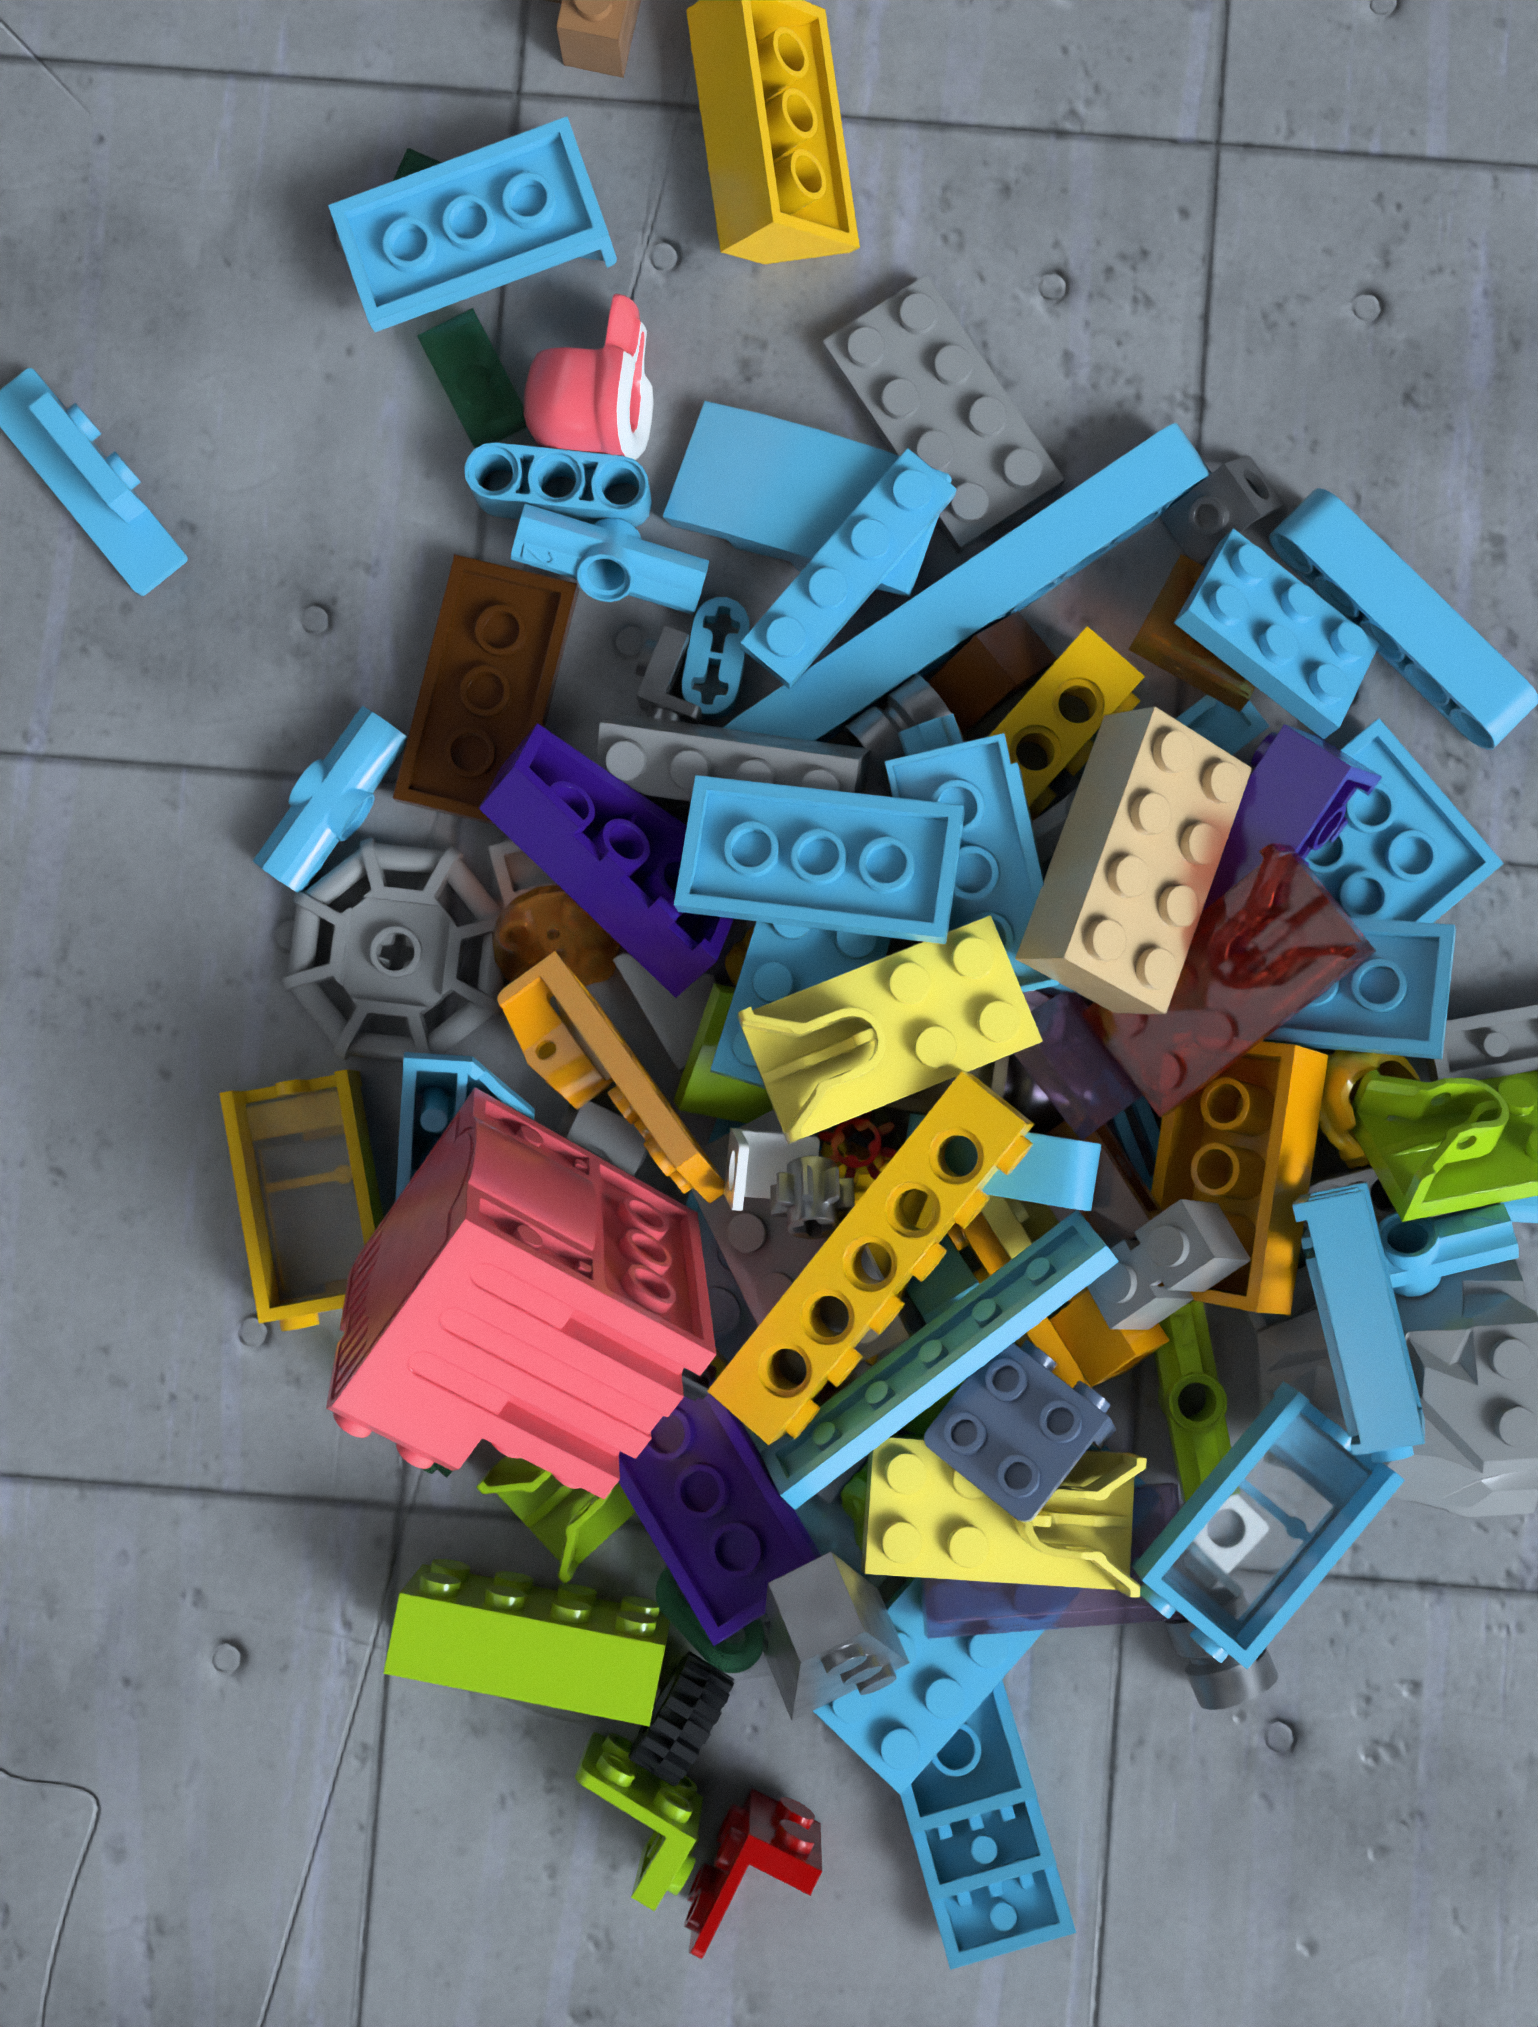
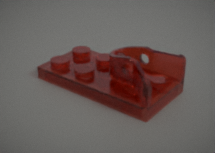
M1271 843L1261 849L1259 853L1263 857L1262 863L1201 913L1166 1014L1114 1013L1095 1002L1082 1012V1015L1159 1117L1173 1112L1376 952L1374 947L1291 845Z

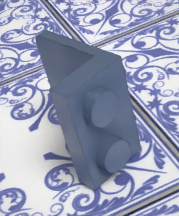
M1025 1340L1020 1348L1012 1343L983 1367L970 1375L924 1435L925 1444L932 1452L1020 1522H1030L1038 1515L1091 1444L1101 1450L1116 1431L1111 1418L1106 1414V1411L1111 1406L1110 1403L1080 1380L1071 1388L1052 1373L1057 1363L1027 1340Z

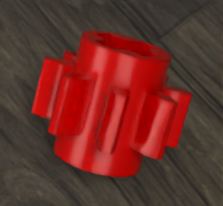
M874 1110L862 1114L861 1118H852L840 1123L833 1133L825 1131L818 1134V1137L823 1142L832 1147L834 1154L826 1158L833 1160L837 1168L844 1165L847 1168L844 1178H853L854 1186L858 1182L859 1174H870L871 1178L875 1180L881 1173L879 1168L884 1164L885 1160L890 1161L897 1153L893 1148L887 1147L885 1140L896 1133L897 1127L893 1122H888L876 1128L873 1124L875 1119ZM857 1132H860L865 1139H870L874 1136L876 1138L868 1145L871 1156L862 1162L854 1154L845 1157V1153L852 1148L849 1137Z

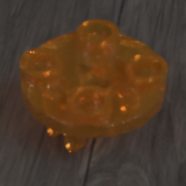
M559 885L539 886L515 897L499 913L492 931L495 963L506 979L511 982L554 951L557 952L585 987L608 980L616 969L613 959L616 958L620 944ZM551 929H556L554 932H549Z

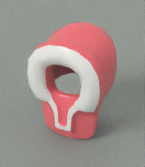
M617 293L612 297L604 348L561 347L542 350L536 354L531 363L524 389V418L531 436L539 447L619 455L632 458L635 461L645 451L650 436L653 416V386L644 374L647 331L640 321L637 305L629 297Z

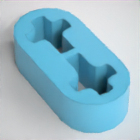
M715 597L704 602L696 612L691 630L682 677V695L685 701L701 707L702 719L717 720L727 716L734 709L739 697L747 654L741 649L740 642L750 632V623L745 608L737 601L728 597ZM719 614L730 615L731 626L740 629L738 634H727L723 653L712 652L714 645L713 633L710 629L704 628L706 623H716L719 619ZM710 664L720 666L718 674L720 687L728 689L726 695H716L713 705H706L702 703L701 692L693 690L694 684H705Z

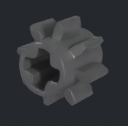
M822 1156L796 1158L787 1164V1173H776V1184L770 1186L771 1217H786L788 1232L795 1237L803 1239L829 1237L839 1226V1222H842L847 1216L848 1211H851L855 1206L854 1179L839 1178V1168L829 1158Z

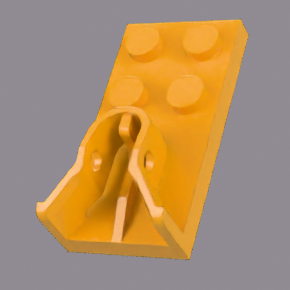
M556 951L500 991L497 996L499 1006L504 1011L523 1051L527 1064L550 1087L578 1110L608 1088L610 1083L614 1081L616 1086L607 1092L609 1097L629 1124H634L646 1140L643 1145L652 1159L666 1176L672 1178L682 1193L686 1194L694 1188L709 1204L724 1194V1178L595 997ZM552 996L556 998L560 1016L550 1004Z

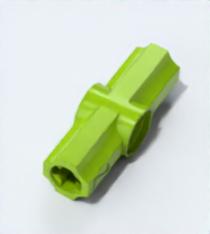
M1195 1300L1190 1301L1159 1322L1170 1341L1154 1352L1160 1384L1158 1403L1162 1412L1166 1415L1181 1499L1185 1503L1231 1449L1225 1417L1227 1395L1223 1386L1218 1381L1204 1304ZM1200 1383L1206 1393L1205 1405L1199 1413L1192 1416H1184L1178 1407L1179 1394L1186 1385ZM1239 1486L1230 1496L1240 1493Z

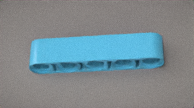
M1321 488L1313 490L1270 533V543L1278 556L1322 599L1379 643L1377 652L1463 736L1475 745L1486 750H1493L1538 704V694L1527 679L1333 493Z

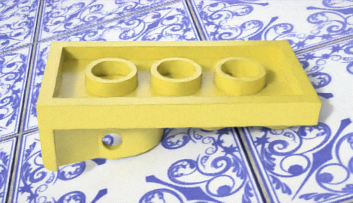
M991 915L948 932L946 944L919 943L754 1010L748 1007L738 1012L737 1015L788 1144L954 1078L961 1071L969 1072L1043 1042Z
M891 1436L876 1449L872 1450L868 1456L861 1571L864 1574L1112 1589L1128 1597H1140L1141 1586L1130 1577L1134 1480L1137 1474L1146 1469L1147 1458L1129 1452L1086 1450L1038 1515L1030 1522H1020L926 1446L924 1438Z

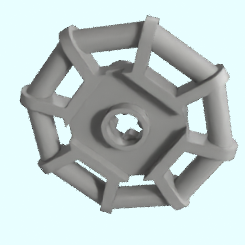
M374 838L360 841V848L306 891L296 892L292 899L297 905L288 975L282 978L285 992L292 991L335 1046L333 1053L344 1060H347L350 1056L403 1062L404 1052L444 1054L492 1015L500 1016L503 1009L499 1006L497 996L503 989L509 932L515 928L512 914L505 915L462 860L463 852L452 846L444 851L376 843ZM384 869L432 875L423 891L388 887ZM368 875L371 890L363 896L365 899L353 908L349 907L342 913L327 906L364 876ZM448 883L478 922L459 927L438 901L439 896ZM323 918L334 924L330 964L314 968L320 919ZM396 935L406 936V946L414 949V957L412 961H404L401 970L393 971L391 970V960L381 957V950L383 945H393ZM483 937L477 989L460 980L465 941ZM336 979L352 997L351 1000L357 1006L348 1022L318 984ZM454 991L470 1000L433 1031L428 1032L423 1015L431 1008L441 1004L449 994ZM373 1014L404 1017L408 1020L412 1037L364 1032V1029Z

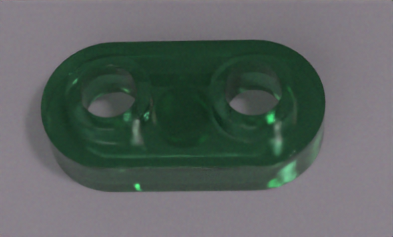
M667 1565L662 1568L657 1580L655 1594L657 1604L666 1618L708 1663L725 1673H740L751 1668L759 1660L763 1652L762 1641L765 1640V1631L761 1618L759 1617L742 1628L745 1636L739 1643L730 1644L723 1640L713 1646L687 1599L678 1591L677 1582Z

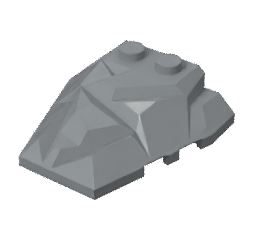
M1512 1259L1442 1276L1439 1285L1431 1292L1422 1296L1407 1297L1394 1292L1424 1413L1425 1444L1412 1446L1414 1455L1408 1458L1382 1462L1405 1480L1392 1497L1446 1510L1447 1512L1465 1517L1534 1513L1538 1502V1317L1535 1310L1526 1306L1524 1280L1516 1260ZM1317 1306L1254 1331L1260 1413L1275 1396L1273 1393L1284 1381L1310 1400L1309 1402L1327 1418L1347 1431ZM1267 1451L1265 1453V1463L1291 1470L1271 1452Z

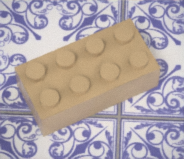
M1155 706L1105 715L1043 881L1044 885L1039 892L1015 959L1114 1013L1166 1014L1252 768Z

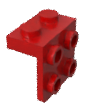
M753 1788L742 1808L735 1804L731 1805L717 1835L716 1841L721 1843L717 1852L714 1866L705 1862L701 1865L687 1897V1901L692 1903L684 1922V1927L691 1930L690 1954L700 1959L704 1957L749 1865L811 1896L822 1873L821 1823L814 1820L815 1815L809 1808L788 1797H781L778 1802Z

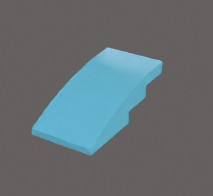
M704 401L663 518L672 527L726 539L735 549L790 561L798 571H802L900 456L819 429L765 414ZM934 469L951 484L952 478L949 474ZM938 517L876 588L877 590L907 597L911 596Z
M1001 1680L903 1794L900 1795L950 1970L1076 1933L1038 1803L1037 1793L1003 1680Z

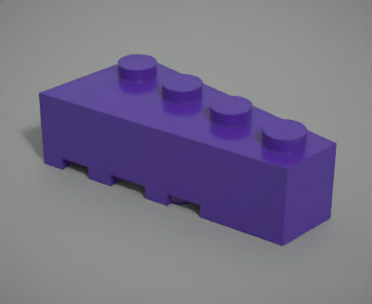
M537 723L501 766L479 809L663 987L677 998L717 962L734 919L678 912L675 908L674 900L687 825Z
M1286 724L1282 726L1278 734L1271 732L1265 737L1253 755L1251 765L1255 769L1249 777L1184 961L1179 976L1180 979L1200 993L1220 992L1271 925L1272 917L1265 913L1266 909L1271 903L1277 906L1283 904L1291 895L1295 894L1308 876L1309 863L1304 860L1312 849L1314 851L1320 849L1327 841L1331 843L1335 841L1348 823V819L1344 817L1346 803L1357 789L1369 796L1381 780V775L1322 738Z

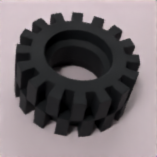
M688 1651L671 1673L667 1684L665 1683L661 1689L659 1697L654 1703L650 1727L641 1726L639 1734L632 1744L628 1758L673 1787L678 1785L680 1779H683L687 1774L690 1765L695 1762L702 1745H705L711 1735L712 1727L717 1723L722 1714L720 1711L728 1701L729 1693L734 1685V1678Z

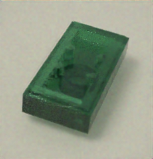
M473 308L417 335L474 449L485 443L499 442L527 427L524 418V406Z

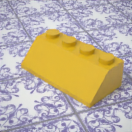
M699 0L686 9L720 252L761 264H772L851 253L859 249L860 245L826 10L804 0Z

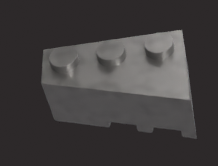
M832 1552L768 1583L765 1610L770 1621L764 1623L767 1639L762 1641V1648L791 1721L858 1689L860 1695L878 1691L897 1679L894 1670L910 1663L878 1589Z

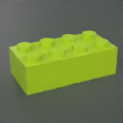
M434 1559L431 1566L422 1564L400 1591L383 1674L650 1727L672 1613L659 1611L660 1604L658 1602L637 1596H625L622 1598L621 1603L597 1599V1592L594 1589L577 1584H560L558 1591L533 1586V1578L517 1572L499 1571L495 1573V1578L469 1573L470 1566L468 1564L450 1559Z

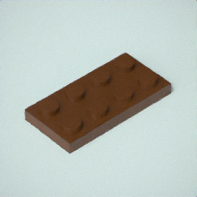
M454 554L393 794V799L396 802L496 826L479 807L501 766L533 727L538 723L545 728L579 593L577 583Z

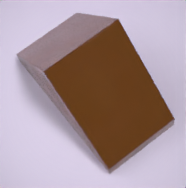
M1019 611L975 635L928 683L943 700L951 714H954L955 720L964 736L1053 665L1057 658Z

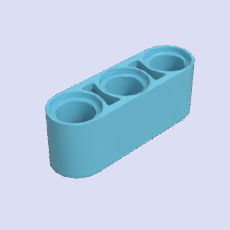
M495 442L485 443L475 448L468 456L464 467L465 479L479 507L487 514L500 518L520 520L524 505L529 504L590 524H595L601 519L617 518L632 524L636 528L642 525L649 517L652 508L650 486L644 468L634 459L625 456ZM495 470H505L513 474L511 482L499 491H489L482 487L487 475ZM565 476L576 482L574 489L564 497L553 498L544 493L546 485L556 477ZM620 483L631 484L639 490L637 496L631 502L621 505L611 503L606 499L608 491Z
M910 1113L906 1140L925 1118V1115ZM1028 1132L1025 1137L1033 1145L1021 1162L1009 1175L1004 1174L998 1169L982 1189L987 1195L1091 1211L1101 1144ZM964 1136L955 1137L949 1142L945 1150L947 1166L951 1171L961 1176L969 1174L974 1169L978 1159L975 1145Z

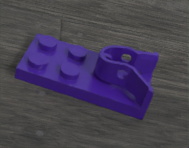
M715 1377L711 1380L710 1386H711V1385L714 1383V1381L716 1380ZM708 1393L703 1400L698 1397L696 1401L684 1396L669 1417L663 1416L651 1431L652 1439L636 1459L620 1451V1480L618 1482L711 1643L715 1646L766 1613L769 1582L823 1555L819 1552L795 1510L780 1496L758 1448L742 1422Z

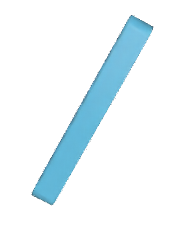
M1177 423L1165 427L808 668L790 689L783 685L730 721L723 728L827 743L844 731L843 726L872 706L878 708L886 703L887 695L915 675L923 678L954 657L975 635L1013 613L1020 612L1162 516L1167 509L1211 475L1212 472Z

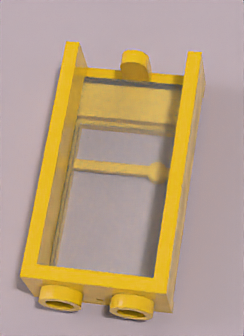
M345 1069L334 1071L335 1075L308 1080L294 1079L275 1083V1086L249 1091L231 1090L219 1093L259 1324L279 1320L281 1331H290L320 1324L319 1312L343 1309L349 1272L358 1254L384 1219L361 1091V1075L358 1070Z

